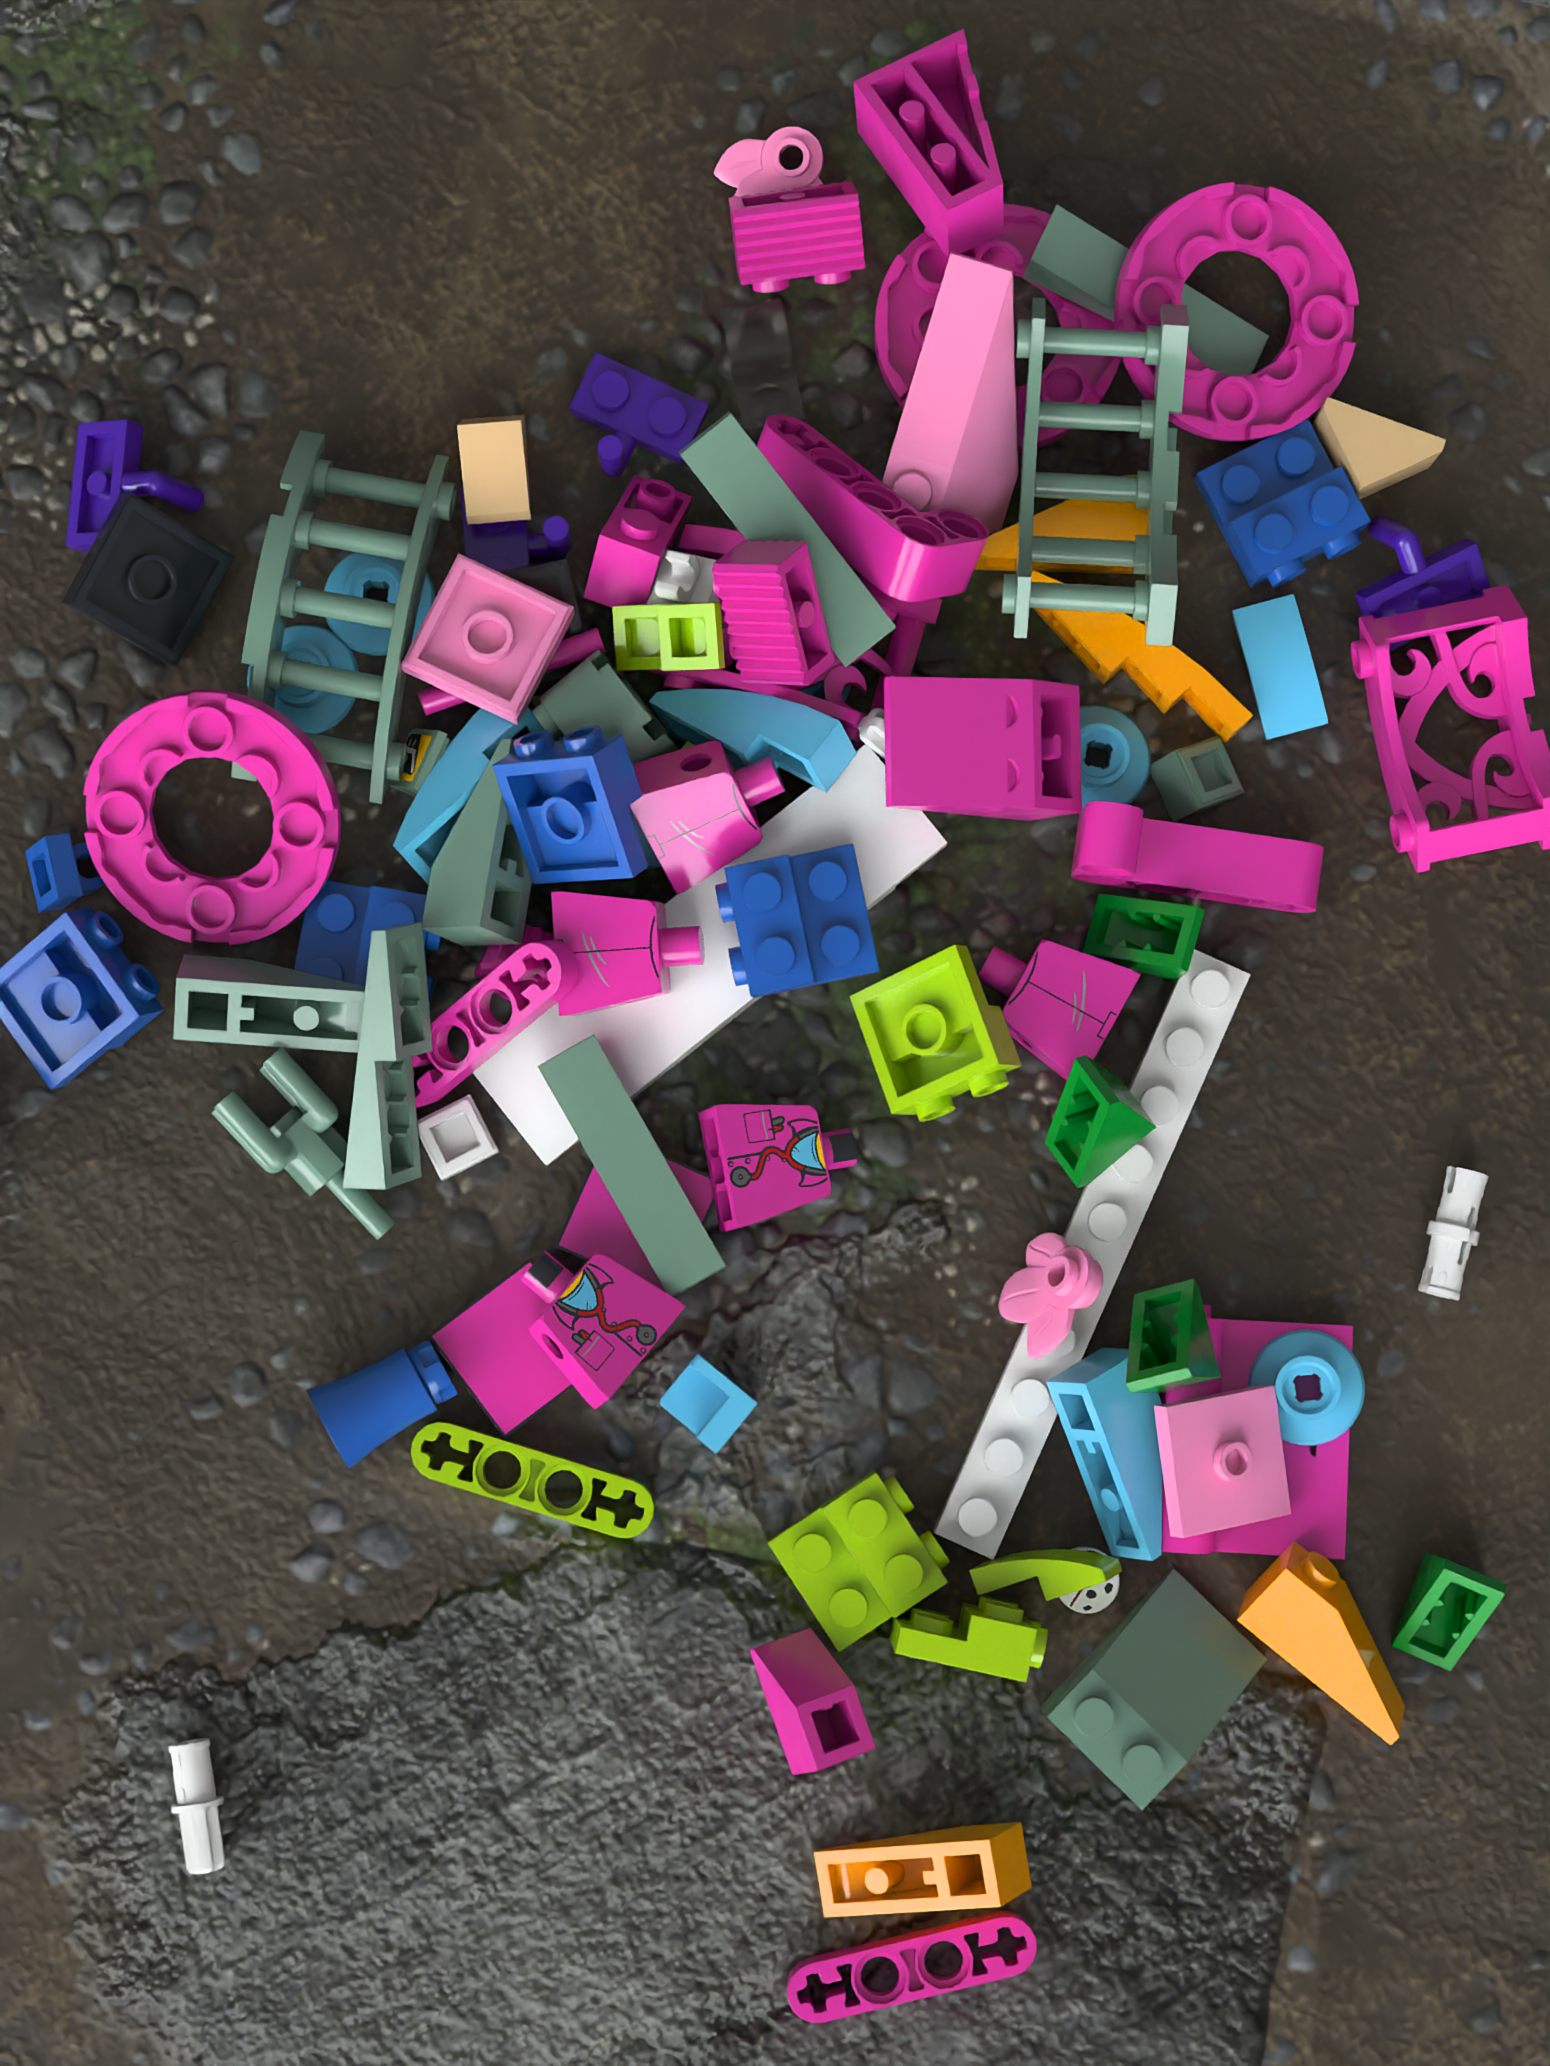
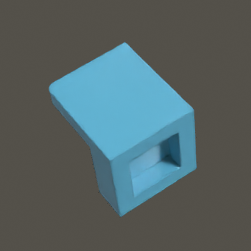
M699 1353L660 1399L661 1406L697 1435L696 1438L715 1454L719 1452L758 1404L753 1397Z

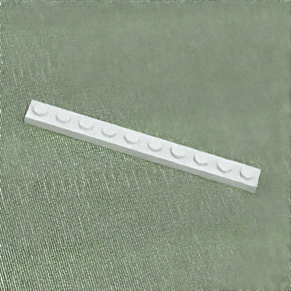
M1194 949L1188 972L1175 982L1128 1088L1156 1125V1128L1089 1185L1085 1186L1063 1235L1069 1246H1077L1087 1250L1093 1259L1100 1264L1103 1271L1101 1291L1090 1306L1084 1309H1075L1068 1336L1060 1345L1041 1358L1033 1359L1028 1356L1027 1323L1024 1324L934 1527L933 1532L994 1560L1058 1414L1046 1381L1081 1361L1251 974Z

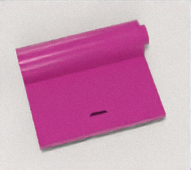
M1204 1305L1221 1378L1158 1394L1162 1404L1246 1388L1248 1387L1249 1373L1256 1356L1266 1344L1277 1336L1294 1330H1317L1332 1335L1352 1351L1353 1326L1211 1318V1305ZM1314 1373L1312 1375H1304L1302 1377L1298 1375L1293 1381L1296 1392L1295 1398L1299 1402H1302V1400H1317L1320 1397L1319 1377ZM1350 1428L1336 1439L1320 1445L1303 1446L1282 1440L1291 1507L1290 1515L1186 1538L1170 1536L1163 1482L1161 1551L1188 1554L1228 1552L1280 1556L1295 1541L1308 1552L1320 1553L1327 1559L1345 1560Z

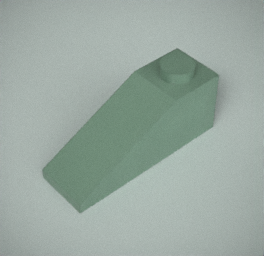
M502 739L431 868L422 920L423 929L462 946L522 944L532 879L492 767L493 764L515 750L513 746L515 740Z
M184 954L176 977L173 1039L358 1053L365 986L250 959Z

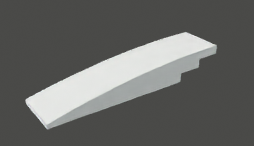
M865 744L856 751L855 757L827 793L815 786L809 788L761 827L763 839L757 846L687 891L676 895L665 904L667 928L701 926L705 947L703 965L669 967L671 986L669 994L577 1016H559L557 1002L473 1072L546 1166L554 1162L580 1140L537 1066L594 1034L632 1100L761 998L750 996L748 984L736 987L728 948L740 946L735 921L723 923L715 885L727 883L724 868L783 855L791 857L853 844L868 911L895 890L896 885L946 847L947 841L922 810L886 807L885 764L869 746Z

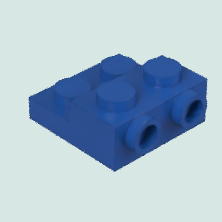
M1308 418L1290 429L1274 434L1198 472L1193 479L1250 588L1269 580L1273 588L1281 586L1307 570L1303 562L1323 552L1328 560L1349 552L1362 543L1359 534L1370 523V519L1342 466L1334 469Z
M591 725L566 734L563 737V741L554 742L549 730L536 731L513 742L515 750L492 765L533 884L634 878L648 867L628 808L629 805L643 795L623 735L604 737L599 725Z
M853 844L791 857L783 855L724 868L727 883L717 884L715 889L723 923L735 921L740 946L728 948L736 987L748 984L750 996L757 998L880 972Z
M326 881L318 895L305 909L294 970L365 986L372 930L409 922H422L427 895L372 885L371 888ZM423 929L427 970L430 950L440 951L444 938ZM427 975L429 1010L435 985V976Z
M92 907L65 912L0 968V1019L51 1090L64 1087L107 1050L122 1046L164 1011V1008L155 997L160 992V985L156 977L145 966L139 963L132 964L119 946L123 941V933L119 925L106 913L100 911L95 913Z

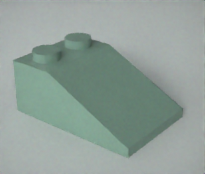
M1172 1567L1040 1706V1709L1115 1785L1143 1810L1188 1763L1266 1662L1267 1658Z

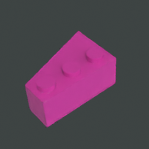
M964 29L855 80L854 94L857 131L947 258L949 259L951 252L962 254L1003 234V181L988 122L984 119L976 76L972 72L967 53Z

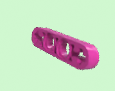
M542 940L522 946L431 1023L433 1051L413 1056L412 1066L416 1068L432 1063L437 1069L427 1071L418 1079V1089H415L416 1108L430 1105L443 1098L570 992L576 984L578 977V962L573 951L565 943L558 940ZM548 959L552 965L546 973L548 981L534 983L527 987L522 981L531 979L543 968L541 960ZM496 989L505 992L512 1003V1015L505 1025L498 1022L490 1010V999ZM454 1025L461 1028L469 1040V1050L464 1060L455 1058L448 1047V1033Z
M997 1911L808 1957L798 1962L789 1974L787 1980L788 2002L792 2011L800 2019L810 2023H824L1013 1977L1026 1971L1033 1963L1037 1952L1036 1938L1029 1923L1021 1915L1011 1911ZM1002 1927H1009L1014 1937L1024 1936V1942L1015 1946L1014 1958L1004 1960L999 1950L982 1952L979 1954L985 1966L973 1970V1955L964 1937L965 1935L976 1933V1941L979 1947L998 1941L997 1930ZM939 1941L953 1943L961 1951L962 1960L959 1968L948 1976L934 1975L924 1964L926 1951L932 1944ZM874 1957L891 1959L898 1968L896 1983L884 1992H875L868 1989L861 1980V1971L864 1964ZM850 1964L851 1984L858 1998L845 2000V1986L828 1990L825 1993L826 2003L821 2006H814L810 1996L799 1997L797 1991L807 1987L808 1975L819 1973L820 1980L826 1984L841 1981L842 1974L838 1966Z

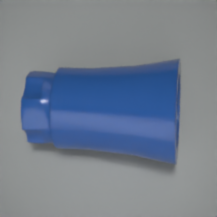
M429 1339L417 1344L408 1353L402 1348L382 1360L349 1375L307 1389V1393L325 1429L349 1469L394 1435L435 1412L437 1409L434 1404L442 1403L458 1394Z

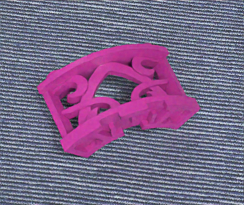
M685 524L678 548L687 552V554L718 560L746 539L740 531ZM857 575L891 620L897 621L886 659L884 660L872 650L878 642L847 667L842 664L832 651L835 663L808 686L743 683L739 680L740 674L729 672L728 670L736 660L732 658L729 652L728 623L724 621L725 611L722 609L725 668L677 671L652 669L647 671L664 678L663 688L667 691L683 689H732L771 695L806 705L839 720L853 747L861 748L865 743L860 739L858 724L868 714L851 708L842 698V692L848 686H856L866 695V681L861 672L853 667V665L861 660L880 674L870 712L875 708L884 709V678L889 676H911L926 623H936L942 599L935 598L918 602L899 600L878 589L864 576ZM824 682L825 700L799 691Z
M1508 585L1483 589L1482 597L1376 619H1374L1373 615L1359 617L1360 640L1351 643V659L1357 678H1364L1372 730L1384 783L1394 814L1390 817V831L1396 851L1398 853L1407 852L1416 873L1429 871L1431 862L1534 841L1539 842L1542 850L1550 849V750L1543 729L1530 731L1529 725L1532 724L1531 715H1526L1523 698L1535 696L1528 644V618ZM1484 624L1483 630L1469 637L1452 650L1446 632ZM1429 636L1438 662L1431 670L1427 657L1421 651L1410 649L1406 655L1412 663L1411 673L1406 676L1398 675L1391 665L1390 643ZM1466 668L1465 676L1469 685L1474 682L1477 675L1487 676L1491 682L1489 696L1485 698L1475 697L1467 689L1460 672ZM1445 686H1447L1453 700L1465 712L1483 719H1498L1500 733L1490 738L1475 753L1469 767L1468 779L1437 763L1415 743L1419 728L1427 711ZM1394 697L1409 699L1399 719H1397ZM1490 757H1501L1508 762L1511 770L1510 775L1504 777L1494 771L1490 774L1491 786L1485 785V769L1488 759ZM1410 772L1427 783V785L1416 791ZM1461 800L1470 803L1473 821L1437 829L1430 828L1425 814L1427 805L1437 804L1441 806L1446 812L1445 823H1447L1459 813ZM1488 808L1520 812L1489 818Z

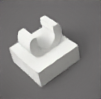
M667 550L647 604L720 602L713 588L714 574L712 573L713 563L717 560Z

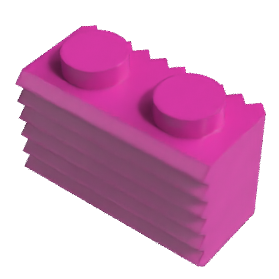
M844 181L829 185L820 184L816 187L807 186L792 190L783 189L778 192L770 191L768 193L746 194L741 197L733 196L728 198L737 274L741 285L752 284L753 291L776 292L790 286L789 279L814 276V281L818 284H836L849 280L852 270L865 269L859 198L853 182Z
M749 539L740 542L713 563V588L716 597L722 601L721 609L725 611L724 621L728 623L727 633L729 634L728 648L732 658L737 661L736 668L740 670V681L743 683L808 686L835 663L805 540L784 542L782 539L773 542L771 539L763 542L760 539L752 542Z

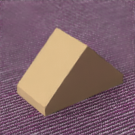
M1329 397L1323 402L1312 423V427L1334 469L1342 466L1359 500L1428 469L1443 451L1446 439Z
M525 414L462 419L457 425L468 525L530 520Z

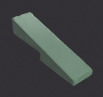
M1056 205L1022 277L1114 322L1116 285L1129 249L1059 205ZM1184 283L1181 297L1182 305H1187L1189 321L1188 346L1192 354L1211 370L1230 376L1252 374L1269 335Z
M730 411L679 451L680 456L746 540L751 539L752 542L760 539L763 542L771 539L773 542L782 539L784 542L790 540L795 542L806 541L831 649L845 667L896 628L889 615Z
M409 922L372 930L343 1188L386 1190L422 1177L412 1057L433 1051L422 922Z
M591 1035L537 1066L666 1293L675 1297L725 1268V1263L595 1035Z

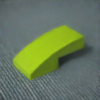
M720 602L631 604L612 607L617 671L652 669L677 671L725 668Z
M1046 1549L1014 1553L994 1558V1560H988L969 1571L978 1595L1037 1576L1045 1599L1049 1601L1106 1582L1122 1572V1568L1118 1558L1081 1550Z

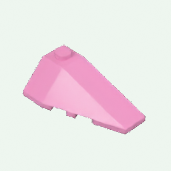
M951 252L882 482L919 512L939 509L963 511L982 521L987 526L989 532L994 534L1002 529L1019 473L1013 270Z

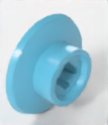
M353 552L343 558L328 577L324 591L367 598V591L372 587L384 590L388 588L387 601L396 604L405 561ZM426 572L412 642L435 600V590L428 572ZM326 618L331 631L350 649L365 655L387 656L391 629Z
M307 624L293 625L285 628L281 651L287 652L290 660L359 672L356 658L351 649L328 629ZM250 664L247 674V687H249L250 669L251 666H254ZM284 685L282 691H275L274 709L290 719L303 732L318 734L342 721L353 707L356 697Z
M1103 705L1080 706L1082 809L1086 803L1094 801L1131 804L1142 792L1150 774L1151 754L1144 733L1129 716L1117 709ZM1088 746L1101 750L1105 749L1108 752L1109 756L1107 757L1105 769L1102 770L1101 767H1094L1092 765L1088 767L1085 764L1084 759Z
M1294 1330L1271 1340L1256 1356L1248 1378V1387L1261 1384L1275 1385L1282 1440L1296 1445H1320L1341 1436L1357 1419L1365 1397L1364 1375L1353 1352L1337 1338L1317 1330ZM1313 1373L1319 1377L1320 1397L1317 1400L1311 1399L1299 1402L1295 1398V1384L1293 1383L1295 1377L1298 1375L1302 1377L1304 1375H1312Z

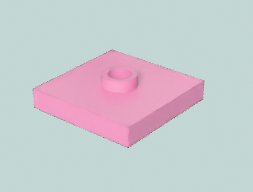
M458 554L401 663L402 670L519 725L575 615L574 607Z
M1261 1384L1154 1406L1170 1536L1186 1538L1291 1514L1275 1385Z

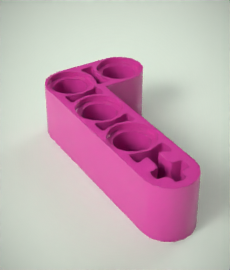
M786 415L768 416L757 447L852 568L887 595L903 601L918 602L965 592L990 534L987 526L982 521L970 514L955 509L919 512L804 421Z
M1088 802L1083 807L1082 812L1079 813L1071 877L1076 880L1297 913L1316 912L1324 847L1298 840L1143 818V809L1116 802Z

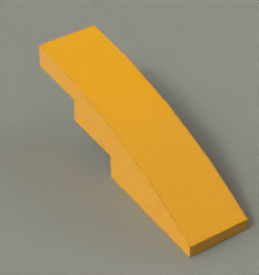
M1033 571L1031 574V582L1062 583L1036 571ZM1033 608L1103 685L1119 670L1123 669L1163 714L1183 698L1213 732L1220 736L1224 743L1242 729L1253 716L1206 669L1174 645H1146L1145 625L1137 620H1133L1132 617L1125 613Z

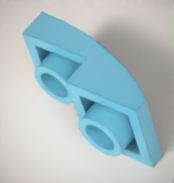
M1294 594L1232 610L1235 628L1248 669L1251 689L1266 740L1328 724L1319 682Z

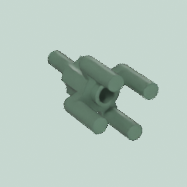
M281 1047L263 1063V1067L259 1071L293 1106L289 1112L268 1129L243 1100L232 1091L214 1107L215 1110L212 1114L266 1172L278 1173L285 1169L309 1196H312L325 1184L374 1238L378 1240L396 1222L365 1189L343 1188L348 1142L332 1126L337 1120L338 1109Z

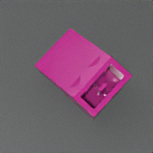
M897 676L884 678L886 807L1024 821L1082 812L1080 695L1078 685L1034 679Z

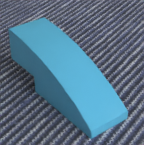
M683 689L656 692L649 701L670 735L685 743L688 740L693 745L713 740L721 742L736 771L770 756L776 768L779 766L827 793L857 754L839 720L806 705L771 695L732 689Z
M528 707L519 725L480 708L447 746L442 757L424 780L406 813L393 846L428 885L432 865L502 739L517 740L524 735L545 730Z

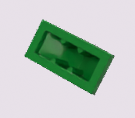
M1099 893L1082 953L1119 966L1171 981H1177L1189 970L1205 910L1198 906Z
M1084 1055L1074 1060L1044 1143L1075 1186L1080 1188L1089 1185L1154 1130L1156 1125L1123 1081L1090 1057Z
M1195 1279L1134 1294L1125 1383L1131 1393H1162L1221 1378L1200 1289Z
M1425 1552L1394 1630L1391 1646L1451 1671L1505 1596L1507 1584Z

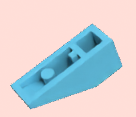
M1101 1348L1047 1380L1046 1383L1111 1555L1153 1561L1161 1555L1163 1474L1154 1406L1160 1405L1162 1402L1158 1393H1131L1125 1384L1129 1349Z

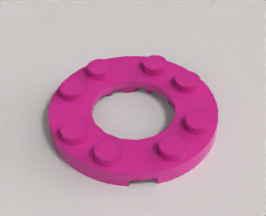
M1230 182L1208 186L1181 197L1157 213L1144 226L1127 252L1120 270L1114 299L1115 330L1146 332L1147 325L1159 326L1161 304L1182 305L1181 294L1185 281L1201 261L1215 253L1240 251L1264 261L1278 274L1289 296L1291 322L1285 345L1269 365L1250 375L1230 376L1209 369L1192 354L1187 344L1182 413H1169L1170 422L1192 434L1220 441H1246L1278 434L1294 427L1316 412L1322 406L1325 399L1332 395L1345 375L1356 343L1352 342L1354 306L1359 305L1355 275L1341 242L1329 225L1311 207L1298 198L1270 186L1262 188ZM1122 357L1125 368L1141 395L1146 400H1153L1156 365L1144 364V358Z
M1004 204V233L962 253V255L1012 269L1013 276L1022 277L1051 215L1031 207ZM926 227L924 232L912 241L901 254H898L891 264L879 292L875 313L874 341L878 365L891 395L902 410L906 403L949 260ZM1025 279L1041 289L1055 309L1059 327L1115 330V323ZM1056 353L1041 375L1040 401L1100 404L1115 377L1121 357ZM1027 384L1016 387L1018 453L1023 452ZM1038 427L1037 449L1063 438L1075 429Z
M191 690L164 696L147 704L125 719L106 738L95 755L85 781L83 795H86L88 830L84 832L91 859L101 879L120 904L132 915L162 934L189 943H192L194 940L229 942V945H237L259 940L275 933L298 917L315 899L325 885L337 857L341 836L340 804L332 775L323 757L306 734L290 719L265 703L245 695L221 690ZM217 757L236 762L258 779L267 793L266 795L270 798L274 816L271 846L257 865L240 875L215 878L192 872L171 857L157 836L152 813L156 789L167 772L186 759Z

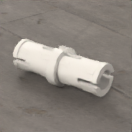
M1447 1167L1444 1189L1435 1221H1429L1426 1232L1428 1235H1431V1240L1418 1291L1442 1298L1459 1300L1471 1245L1477 1246L1480 1233L1475 1231L1481 1199L1483 1198L1489 1176L1464 1168Z

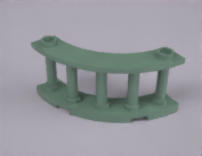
M1032 298L1031 319L1018 320L1016 358L1028 359L1017 563L1016 574H1004L1002 613L1014 614V638H1027L1029 608L1131 613L1133 614V620L1145 621L1146 645L1172 646L1178 592L1177 535H1172L1173 511H1176L1178 500L1180 452L1176 451L1177 428H1168L1169 413H1182L1189 333L1187 305L1161 304L1159 326L1147 325L1146 332L1045 327V298ZM1043 353L1144 358V364L1156 365L1153 400H1141V406L1040 401ZM1038 427L1139 432V439H1150L1149 471L1138 470L1137 477L1036 472ZM1034 498L1135 503V509L1147 510L1146 535H1135L1134 541L1033 536ZM1032 562L1132 567L1133 574H1145V581H1135L1134 587L1031 582Z
M300 430L280 481V488L291 490L283 516L270 515L253 589L241 662L254 665L250 669L248 697L274 708L275 691H282L284 685L380 702L374 744L304 733L315 745L325 762L372 770L369 802L382 804L390 781H401L405 767L407 744L398 742L406 673L403 672L401 663L412 643L423 584L442 519L451 521L454 513L457 483L447 481L449 457L443 455H436L426 484L333 468V462L324 459L325 434ZM329 493L417 508L418 512L412 535L410 536L316 519L314 509L319 497L326 499ZM313 544L405 561L396 604L301 587V580L295 579L302 549L310 550ZM298 612L391 629L384 675L379 676L290 660L289 654L281 651L287 617L295 618ZM232 762L231 777L257 781L254 775L236 762Z

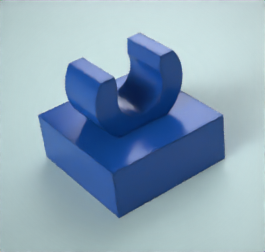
M69 833L44 836L25 851L39 913L63 910L79 897L89 895L104 885L101 877L85 878L78 873L76 861L89 859L91 856L85 842L72 847Z

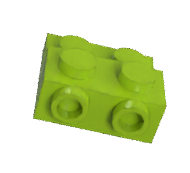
M953 945L850 996L891 1114L917 1115L920 1122L942 1117L955 1110L953 1097L968 1090L971 1091L973 1097H980L1001 1090L1009 1084L1006 1073L1022 1066L1000 1006L988 1005L967 946Z
M874 1470L767 1541L838 1652L892 1616L895 1619L948 1583L940 1570L951 1563L930 1530L918 1537L904 1516L915 1507L896 1478L892 1476L882 1482Z
M980 1595L978 1606L962 1603L957 1628L953 1627L954 1622L949 1620V1615L945 1613L911 1607L910 1617L899 1615L893 1619L889 1640L895 1654L1027 1682L1029 1667H1041L1046 1649L1048 1629L1041 1628V1622L1028 1620L1023 1616L1024 1610L1018 1608V1603Z

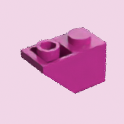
M634 475L599 535L583 598L611 608L619 605L647 604L666 551H674L693 496L675 490L673 486L657 479L646 480Z
M812 1628L804 1629L749 1650L792 1775L819 1771L876 1749L854 1684Z

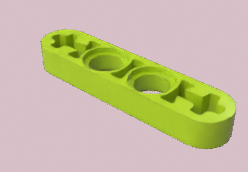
M439 1421L426 1425L417 1433L412 1442L411 1457L413 1464L422 1475L431 1480L619 1538L637 1536L648 1528L654 1516L655 1503L652 1493L643 1483L635 1479L453 1422ZM444 1432L451 1435L450 1446L465 1453L471 1452V1440L483 1443L484 1446L473 1464V1481L462 1478L460 1475L467 1466L465 1463L447 1460L441 1469L433 1467V1455L424 1451L426 1441H436L441 1436V1433ZM498 1451H507L515 1455L521 1466V1476L518 1482L506 1489L497 1488L490 1484L484 1472L488 1457ZM560 1470H567L576 1474L583 1486L579 1502L567 1508L554 1505L546 1494V1482L554 1472ZM593 1478L607 1482V1486L600 1495L620 1499L625 1490L637 1493L635 1504L644 1508L642 1519L631 1517L627 1526H620L615 1523L616 1512L599 1505L596 1507V1519L584 1516L583 1511L593 1497Z

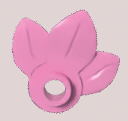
M788 126L775 131L766 141L744 139L735 143L722 155L714 174L724 183L736 187L737 191L734 196L739 197L746 194L778 192L783 189L792 190L807 186L816 187L820 184L823 185L819 175L823 168L824 155L819 141L811 132L801 127ZM792 146L800 148L803 152L802 164L794 170L785 169L780 160L782 152Z
M1050 1232L1040 1234L1028 1243L1026 1249L1027 1267L1015 1272L1008 1279L1002 1290L998 1305L999 1312L1003 1318L1017 1323H1027L1028 1356L1033 1359L1045 1356L1061 1344L1069 1334L1075 1309H1084L1090 1306L1098 1297L1103 1283L1102 1268L1087 1250L1077 1246H1069L1063 1236Z

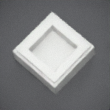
M470 1094L417 1121L418 1135L442 1181L500 1152Z

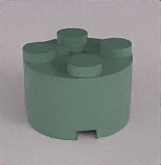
M600 649L596 650L539 697L541 704L532 710L536 719L545 730L551 732L552 738L555 741H563V737L566 734L591 725H599L604 737L623 735L632 763L671 753L679 749L676 743L668 737L669 733L626 679L621 680L612 669L614 665Z

